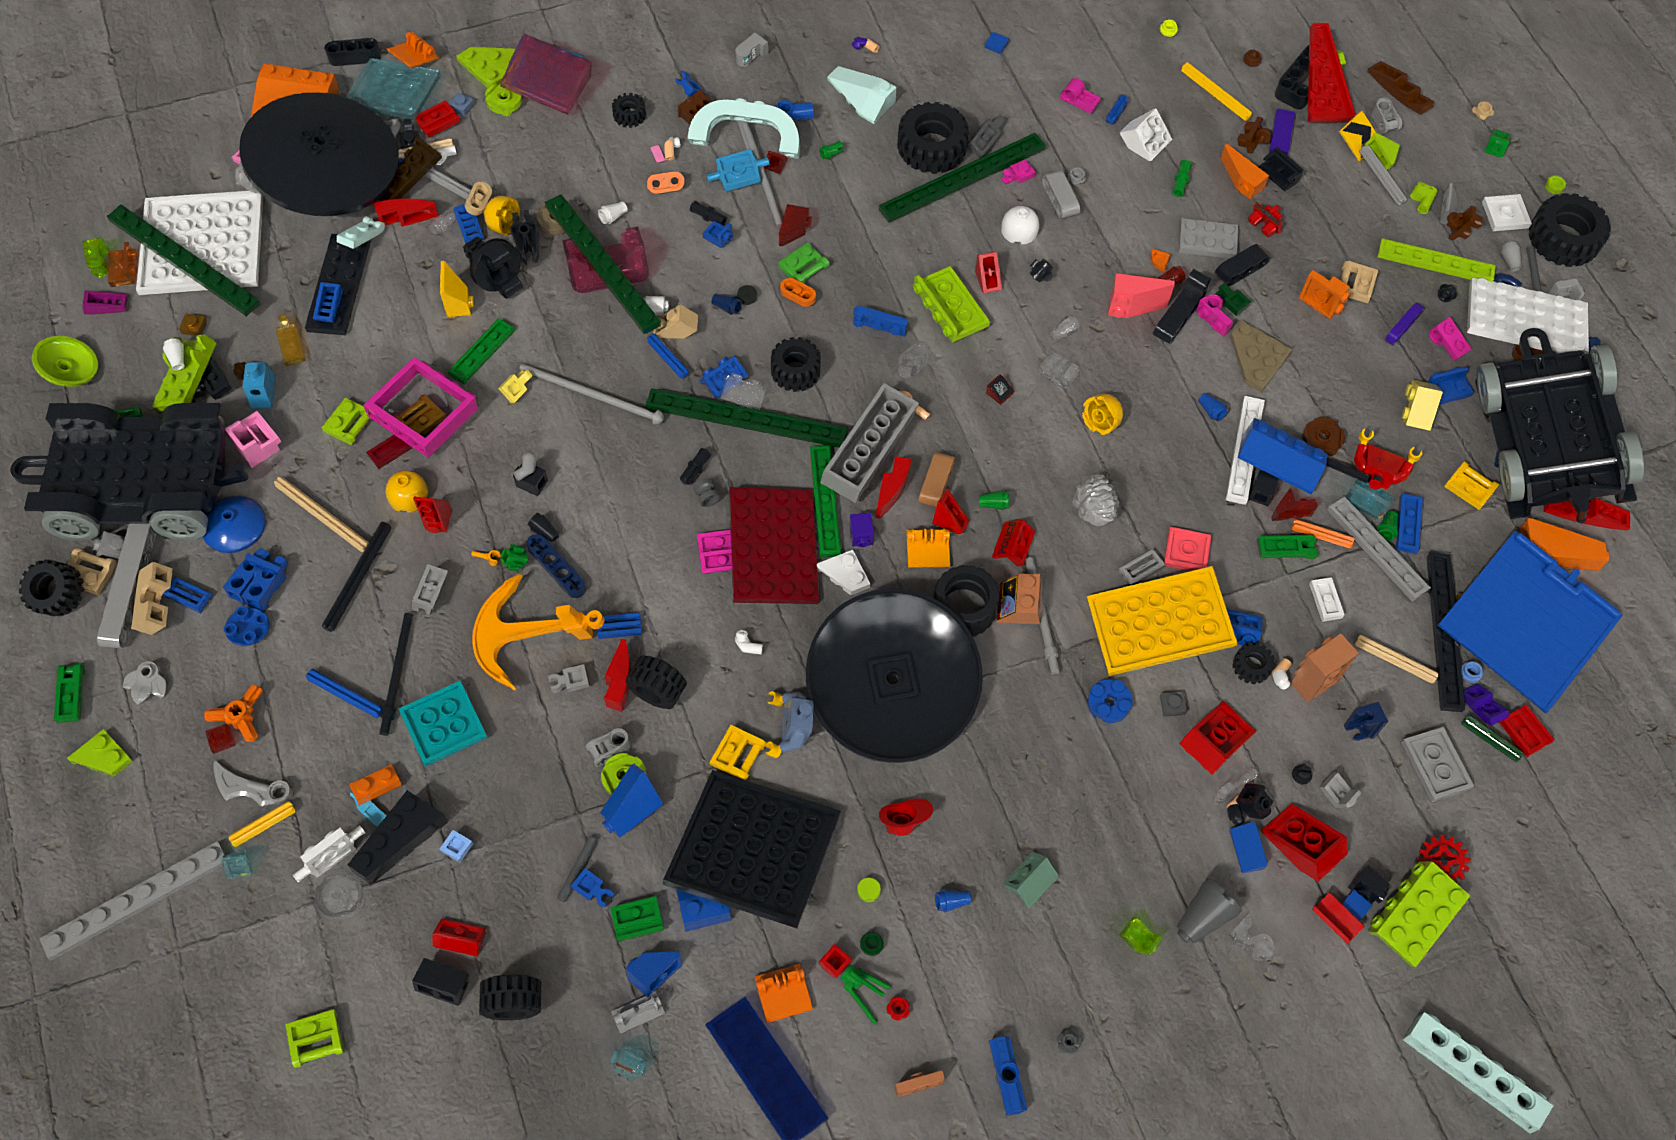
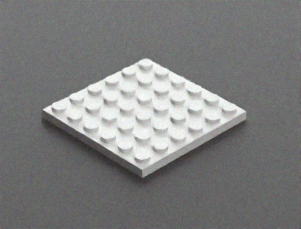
M251 191L145 198L143 220L240 287L258 286L263 195ZM140 245L136 285L138 295L207 290L146 246Z

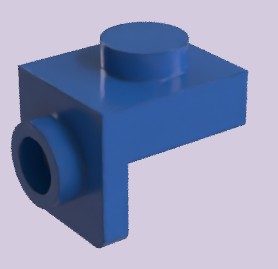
M713 221L703 232L704 239L720 248L729 243L733 237L732 224L730 223L724 227Z

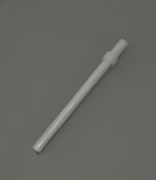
M1032 557L1026 558L1028 574H1037L1034 559ZM1042 598L1040 627L1045 645L1044 655L1045 659L1049 662L1051 674L1055 675L1060 672L1057 663L1058 653L1053 645Z

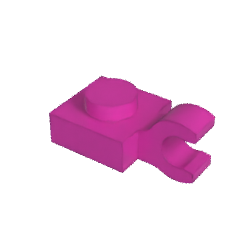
M1023 160L1003 171L1005 176L1001 180L1005 184H1009L1014 180L1021 183L1034 178L1036 172L1027 160Z

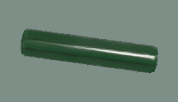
M1468 714L1463 719L1461 724L1514 762H1518L1524 755L1522 750L1473 716Z

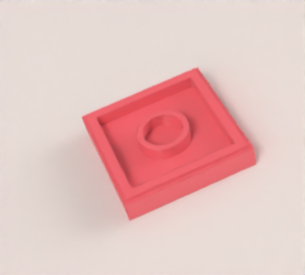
M1170 526L1164 557L1165 566L1187 571L1206 568L1211 535Z

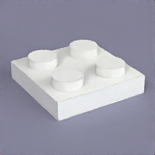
M1521 194L1484 197L1482 204L1492 231L1527 229L1532 224Z

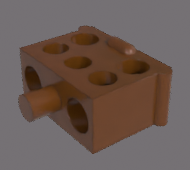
M699 90L678 105V117H682L690 125L697 112L713 101L703 93V90Z

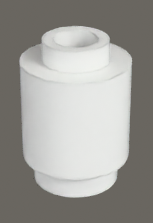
M646 296V298H643L656 316H662L669 312V300H666L665 296Z

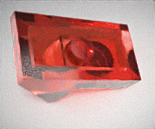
M1290 488L1276 507L1271 519L1272 521L1311 517L1317 508L1316 500L1300 499L1295 502Z

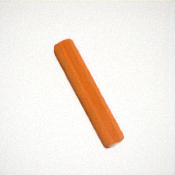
M1295 519L1292 525L1293 531L1305 535H1314L1318 539L1349 549L1354 543V537L1299 519Z

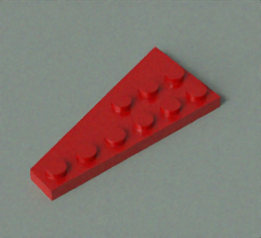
M1313 23L1310 26L1308 123L1349 122L1356 114L1329 23Z

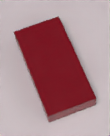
M393 435L366 453L375 466L380 469L413 447Z

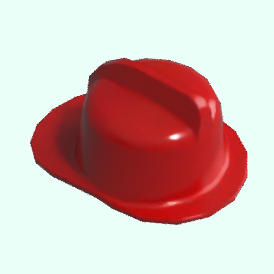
M920 798L889 804L881 808L879 819L886 825L889 834L906 836L914 831L917 824L928 820L932 816L933 805L929 801Z

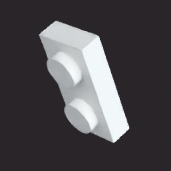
M1332 577L1311 580L1309 585L1322 622L1342 619L1345 614Z

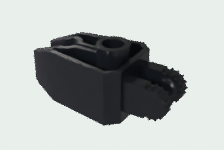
M529 210L524 211L526 222L520 223L517 212L512 213L514 224L511 226L510 231L520 258L526 265L528 264L526 253L529 247V252L533 253L535 263H537L539 258L537 223L530 220Z

